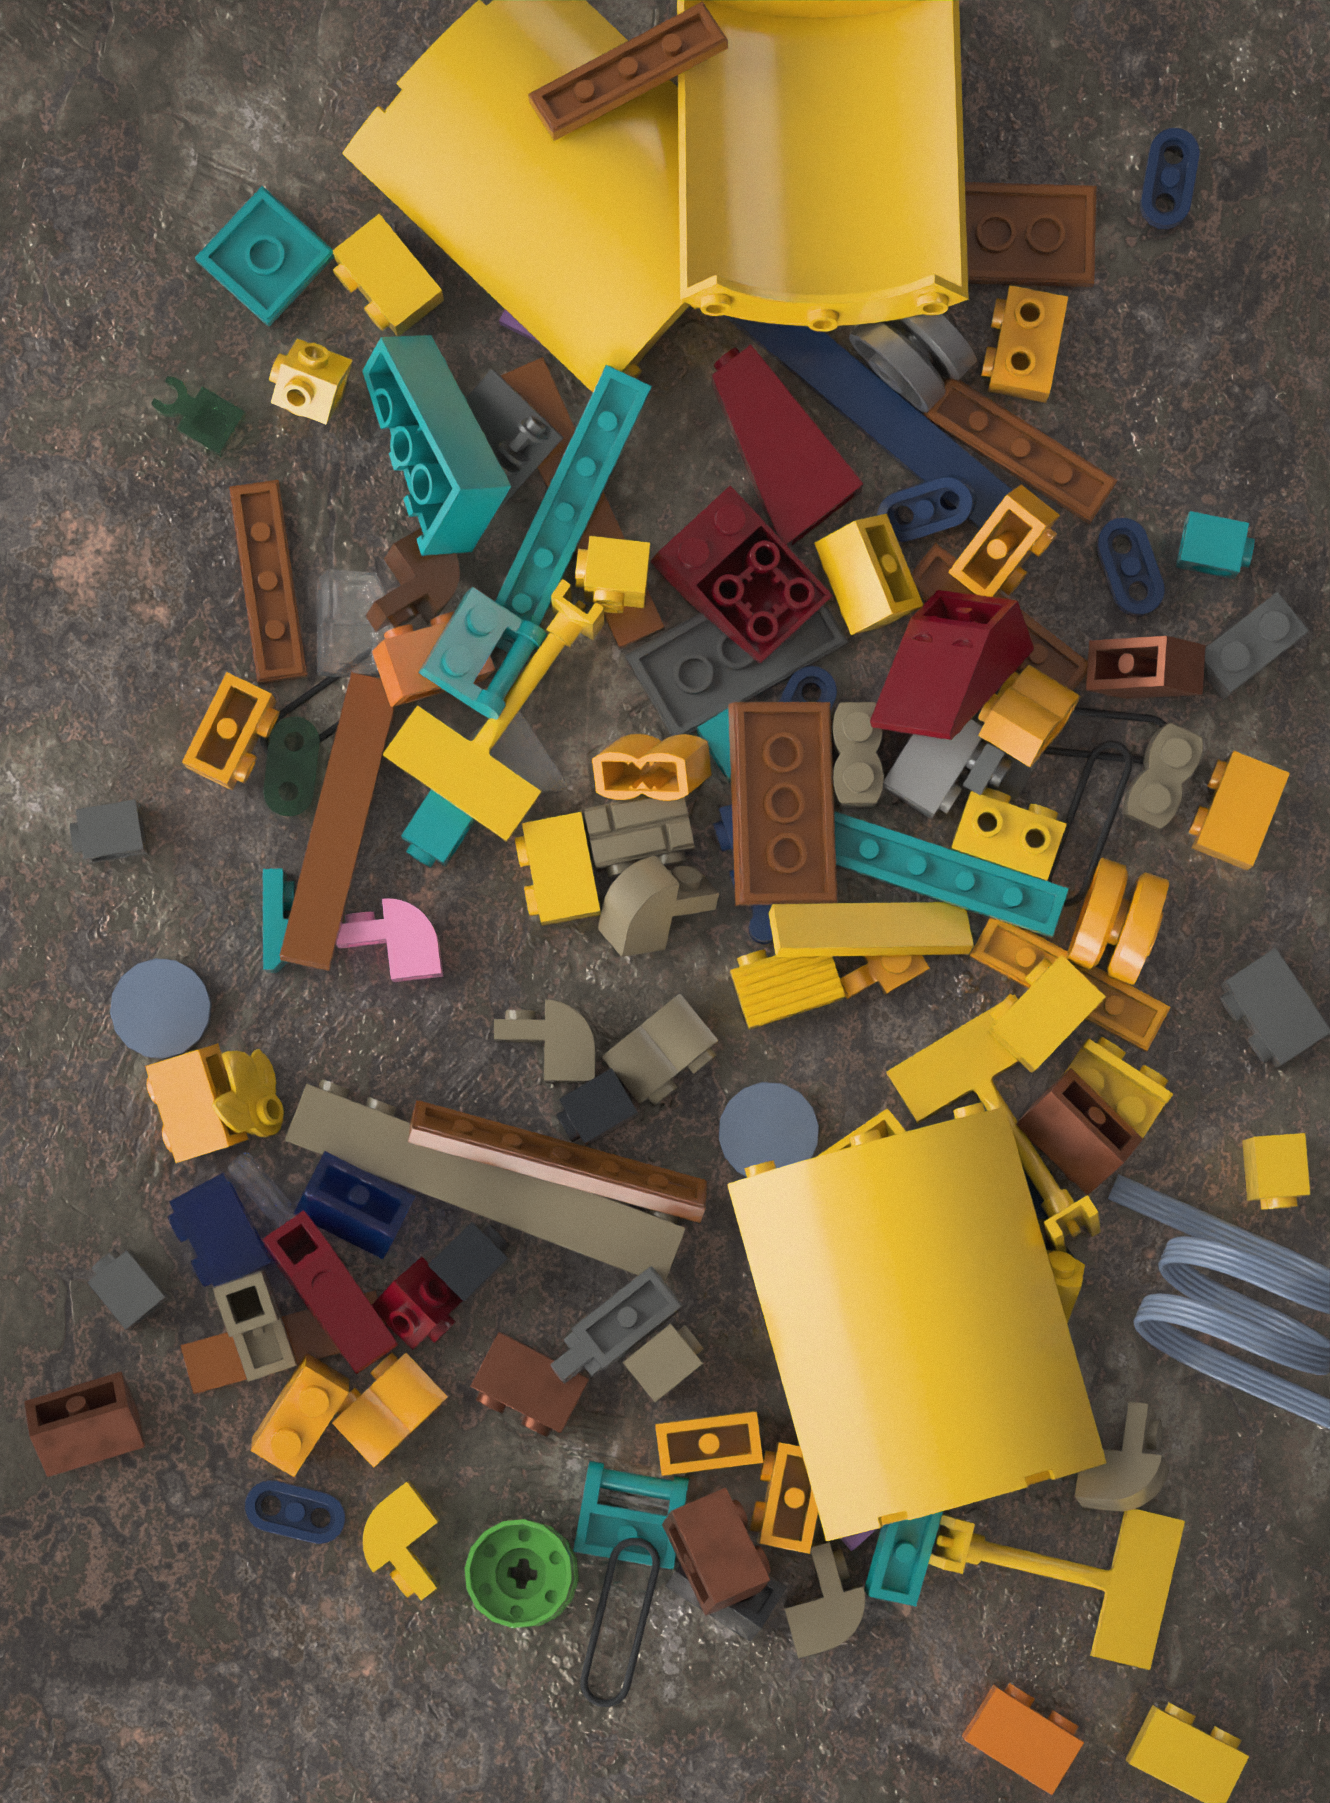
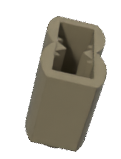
M840 702L836 709L831 728V741L837 756L833 770V796L839 809H874L881 795L884 777L882 764L877 752L881 743L883 729L873 728L870 724L876 702Z
M1173 723L1160 727L1151 737L1146 747L1143 760L1144 770L1132 780L1125 793L1122 807L1123 816L1154 830L1165 827L1175 816L1182 798V783L1193 774L1200 762L1203 752V737Z
M678 994L606 1052L602 1058L613 1069L614 1073L640 1105L649 1099L655 1106L677 1088L673 1079L687 1067L695 1074L717 1056L712 1047L719 1041L684 997Z

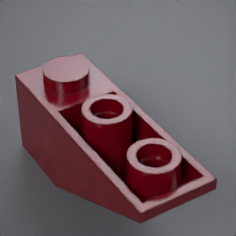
M304 1210L262 1239L273 1262L356 1374L398 1346V1343L342 1261Z

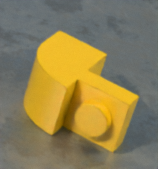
M410 1480L386 1497L372 1511L364 1528L363 1550L366 1561L373 1573L390 1560L396 1569L389 1574L407 1598L415 1593L422 1601L440 1585L409 1545L438 1523L440 1519Z

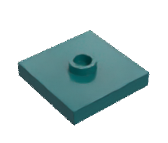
M261 186L199 252L195 260L263 323L270 327L331 262L334 254L330 246L267 189Z

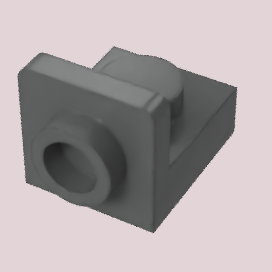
M987 742L963 786L979 795L990 786L997 791L1011 796V799L1015 800L1021 794L1040 759L1029 767L990 742Z

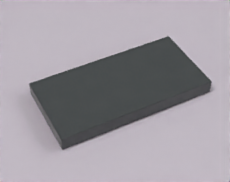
M825 603L759 664L700 612L625 655V658L671 736L691 735L697 731L698 726L726 710L728 704L739 701L748 702L787 680L799 669L811 666L848 645V640Z

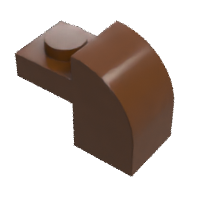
M421 528L395 542L384 558L401 586L375 600L365 615L375 632L389 624L393 628L406 625L419 614H421L427 625L430 624V620L439 616L457 589L460 567L456 553L421 556L416 540L420 535H423Z

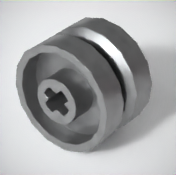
M921 314L886 322L859 324L849 336L853 347L867 365L909 404L924 412H928L945 394L946 390L941 376L959 380L975 364L977 359L964 337L942 314Z

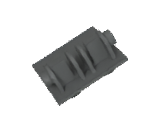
M491 369L466 397V400L511 485L510 490L498 508L500 510L564 437L494 369Z

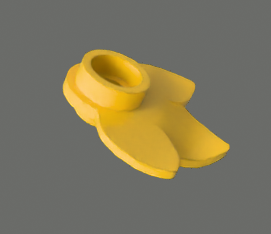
M260 1049L254 1050L251 1056L241 1051L223 1052L222 1059L232 1091L217 1097L212 1103L213 1110L222 1122L236 1133L246 1131L251 1135L259 1137H269L277 1134L283 1123L284 1110L280 1099L276 1095V1077L271 1062Z

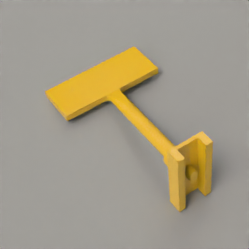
M563 579L551 595L552 612L556 616L546 628L548 636L511 686L504 698L506 706L498 719L489 718L472 741H469L417 705L383 753V756L506 842L542 792L491 757L490 751L564 646L571 647L580 633L594 640L604 626V607L596 602L588 614L584 612L586 605L578 600L575 605L571 603V584Z
M999 1003L886 1071V1074L918 1124L970 1092H975L987 1111L1006 1107L1022 1167L1044 1200L1041 1206L1049 1219L1044 1221L1047 1242L1053 1251L1066 1252L1064 1237L1068 1234H1071L1072 1237L1077 1236L1081 1233L1080 1227L1085 1225L1092 1237L1101 1233L1099 1212L1088 1195L1074 1202L1067 1189H1060L1027 1135L1016 1125L1017 1119L993 1083V1079L1020 1063L988 1032L996 1023L990 1014L1001 1004Z
M1139 1509L1124 1511L1111 1568L1104 1570L985 1541L984 1535L973 1533L974 1523L943 1513L940 1521L942 1527L936 1541V1552L931 1553L928 1564L943 1570L963 1574L966 1563L978 1565L981 1561L1103 1590L1105 1595L1090 1655L1150 1670L1185 1521Z

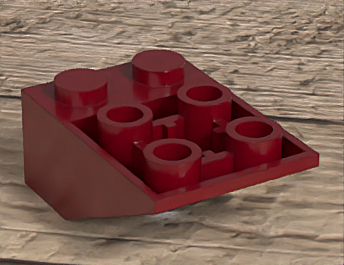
M731 485L661 548L650 561L684 599L759 664L833 596Z
M937 590L909 620L871 716V727L952 740L1034 651L1018 600Z

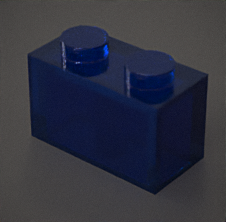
M324 1151L293 1214L297 1215L304 1210L316 1226L384 1259L415 1196Z
M221 1173L169 1201L174 1210V1213L167 1216L169 1223L179 1241L182 1243L189 1239L198 1257L191 1260V1264L204 1287L210 1284L217 1286L261 1271L274 1264L228 1174Z

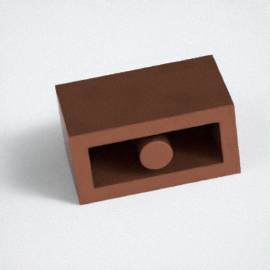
M1171 636L1090 640L1086 690L1123 699L1202 695L1206 645Z
M1072 1068L1043 1093L1016 1123L1029 1140L1039 1147L1063 1171L1065 1176L1070 1181L1076 1183L1087 1195L1124 1164L1143 1140Z
M498 1332L470 1387L480 1391L476 1401L501 1414L509 1406L525 1415L521 1422L522 1425L548 1437L552 1429L559 1433L563 1432L590 1378L578 1373L564 1384L550 1366L555 1361L554 1359Z
M122 1371L24 1401L29 1436L47 1477L145 1447L139 1411Z
M726 1488L671 1510L662 1523L705 1616L760 1593L770 1581L768 1576L770 1565L767 1556L759 1545H753L746 1530L748 1519L744 1508L737 1499H731Z

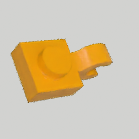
M923 955L862 956L866 965L842 977L840 981L846 999L853 997L877 982L886 995L928 971L930 967Z

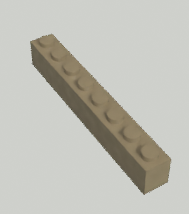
M321 1079L318 1088L306 1084L284 1141L637 1276L652 1266L666 1283L686 1228L677 1225L679 1217L651 1209L647 1214L629 1207L630 1204L408 1143L410 1123L393 1117L396 1107L368 1097L365 1106L346 1099L349 1089Z

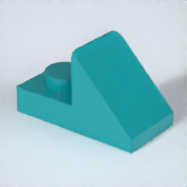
M283 868L263 869V970L267 973H278L288 963L287 961L280 960V952L289 920L287 919V911H291L296 893L295 881H287V873Z

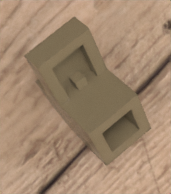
M651 856L628 867L610 886L603 902L598 930L621 957L665 950L672 917L716 910L719 892L696 866H678L668 870L656 856Z
M545 999V1020H535L536 1011L506 1010L505 1019H494L495 1042L545 1043V1083H587L596 1078V1046L592 1031L582 1015L567 1004Z
M265 1270L214 1286L213 1291L228 1336H233L248 1382L297 1365L281 1317L282 1312Z
M1128 1401L1122 1451L1103 1449L1106 1464L1078 1472L1075 1498L1083 1508L1107 1511L1133 1510L1152 1500L1163 1487L1170 1466L1162 1455L1151 1454L1152 1450H1159L1162 1421L1156 1420V1414L1149 1403Z
M829 1541L811 1545L810 1551L822 1595L784 1606L798 1659L833 1649L844 1643L856 1631L864 1614V1587L862 1584L845 1589L842 1588L841 1580L850 1578L842 1548L832 1551Z

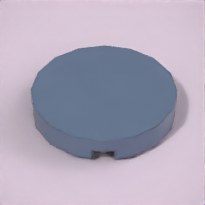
M155 958L136 964L121 976L112 993L110 1015L115 1032L128 1048L148 1058L169 1059L187 1052L201 1041L210 1025L212 1003L206 985L194 970L176 960Z
M761 1082L743 1088L728 1102L720 1118L719 1142L725 1159L739 1174L747 1177L744 1168L774 1160L777 1169L811 1159L818 1144L819 1125L813 1107L800 1092L782 1083Z

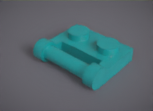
M471 587L464 595L418 673L480 714L496 720L506 706L504 698L532 651L538 650L547 634L538 625L522 620L474 587ZM505 633L514 639L515 642L488 688L483 690L473 683L500 637Z
M589 1460L573 1552L610 1558L614 1547L622 1540L642 1538L650 1542L657 1549L660 1557V1567L674 1569L676 1553L662 1523L671 1510L685 1505L689 1478L674 1476V1480H667L606 1469L604 1468V1463ZM600 1488L669 1500L668 1514L661 1515L599 1504ZM639 1545L625 1547L617 1560L652 1566L651 1554L646 1548Z

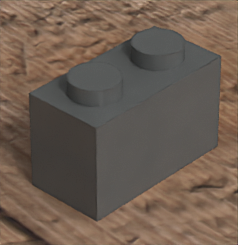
M1277 591L1205 648L1204 677L1221 698L1225 700L1299 642L1309 630Z
M1276 947L1220 984L1225 991L1220 996L1222 1004L1236 1022L1243 1018L1253 1033L1248 1038V1042L1264 1064L1271 1060L1275 1068L1330 1034L1329 1026Z

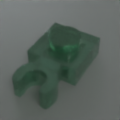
M167 376L165 383L171 389L178 392V398L169 405L163 404L160 400L154 398L151 403L154 409L165 417H182L181 422L176 428L177 431L221 457L245 419V411L203 386L197 396L193 398L189 395L187 388L181 380Z

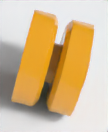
M1101 858L1084 899L1066 959L1072 965L1091 970L1099 964L1107 943L1111 944L1112 947L1107 962L1108 976L1134 985L1146 956L1150 955L1163 918L1164 912H1162L1169 887V880L1145 872L1136 879L1128 899H1125L1123 895L1128 880L1126 865Z

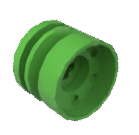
M526 1519L502 1521L484 1531L471 1547L465 1565L466 1590L475 1607L492 1622L511 1628L542 1626L560 1616L574 1599L579 1582L578 1559L569 1541L553 1527ZM524 1559L529 1560V1568L537 1570L538 1575L536 1580H529L527 1582L526 1589L521 1588L520 1579L512 1577L513 1568L522 1567Z

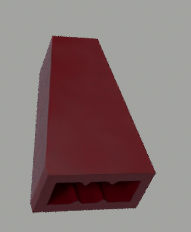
M750 344L741 352L735 347L720 357L713 365L717 371L712 374L711 385L769 526L790 549L862 492L863 482L754 347Z

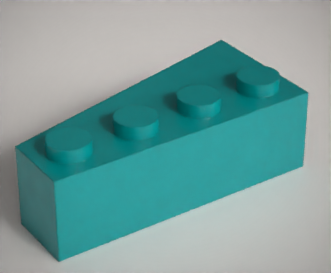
M432 335L381 337L362 372L380 428H389L391 433V452L389 456L394 471L403 470L410 494L403 498L409 517L418 516L423 535L416 539L421 556L472 552L511 488L507 475L501 468L487 441L486 435L475 419L465 396L457 385Z

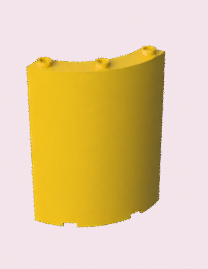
M478 0L396 83L402 89L386 110L381 106L376 107L342 154L589 390L594 392L606 365L637 379L642 372L637 366L638 363L691 305L680 300L678 87L668 80L553 141L529 103L528 94L628 40L586 0H493L487 6L481 0ZM691 305L695 310L699 308Z
M677 0V15L703 1L728 39V49L678 75L680 300L701 308V311L709 316L726 315L772 324L808 326L810 329L820 332L831 331L843 325L877 323L921 314L939 315L945 313L949 306L968 300L959 0Z
M983 1102L953 1110L955 1116L953 1120L882 1139L879 1130L862 1133L849 1138L851 1144L849 1148L777 1169L774 1160L744 1168L747 1178L727 1184L826 1541L884 1527L883 1525L906 1519L912 1520L1027 1488L1028 1485L1041 1481L1061 1478L1107 1463L1006 1107L985 1111Z

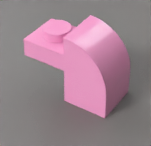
M388 898L382 899L384 919L375 920L374 912L344 915L345 923L341 924L336 944L339 949L387 943L390 976L393 982L444 977L437 933L425 914L415 906L402 900Z

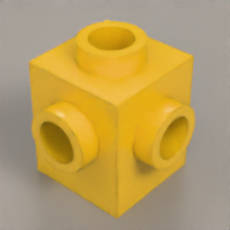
M297 338L288 354L279 353L273 364L269 381L276 383L271 403L285 408L297 416H305L327 425L342 400L353 360L331 352L322 345L308 343Z

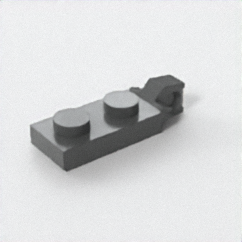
M651 1266L571 1328L572 1333L564 1339V1342L570 1349L551 1363L550 1366L564 1384L585 1368L593 1377L601 1370L604 1371L681 1311L684 1306Z

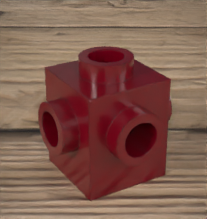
M422 1256L395 1279L372 1304L377 1314L412 1350L426 1337H429L434 1343L439 1340L456 1323L450 1314L463 1301L428 1266L429 1263Z

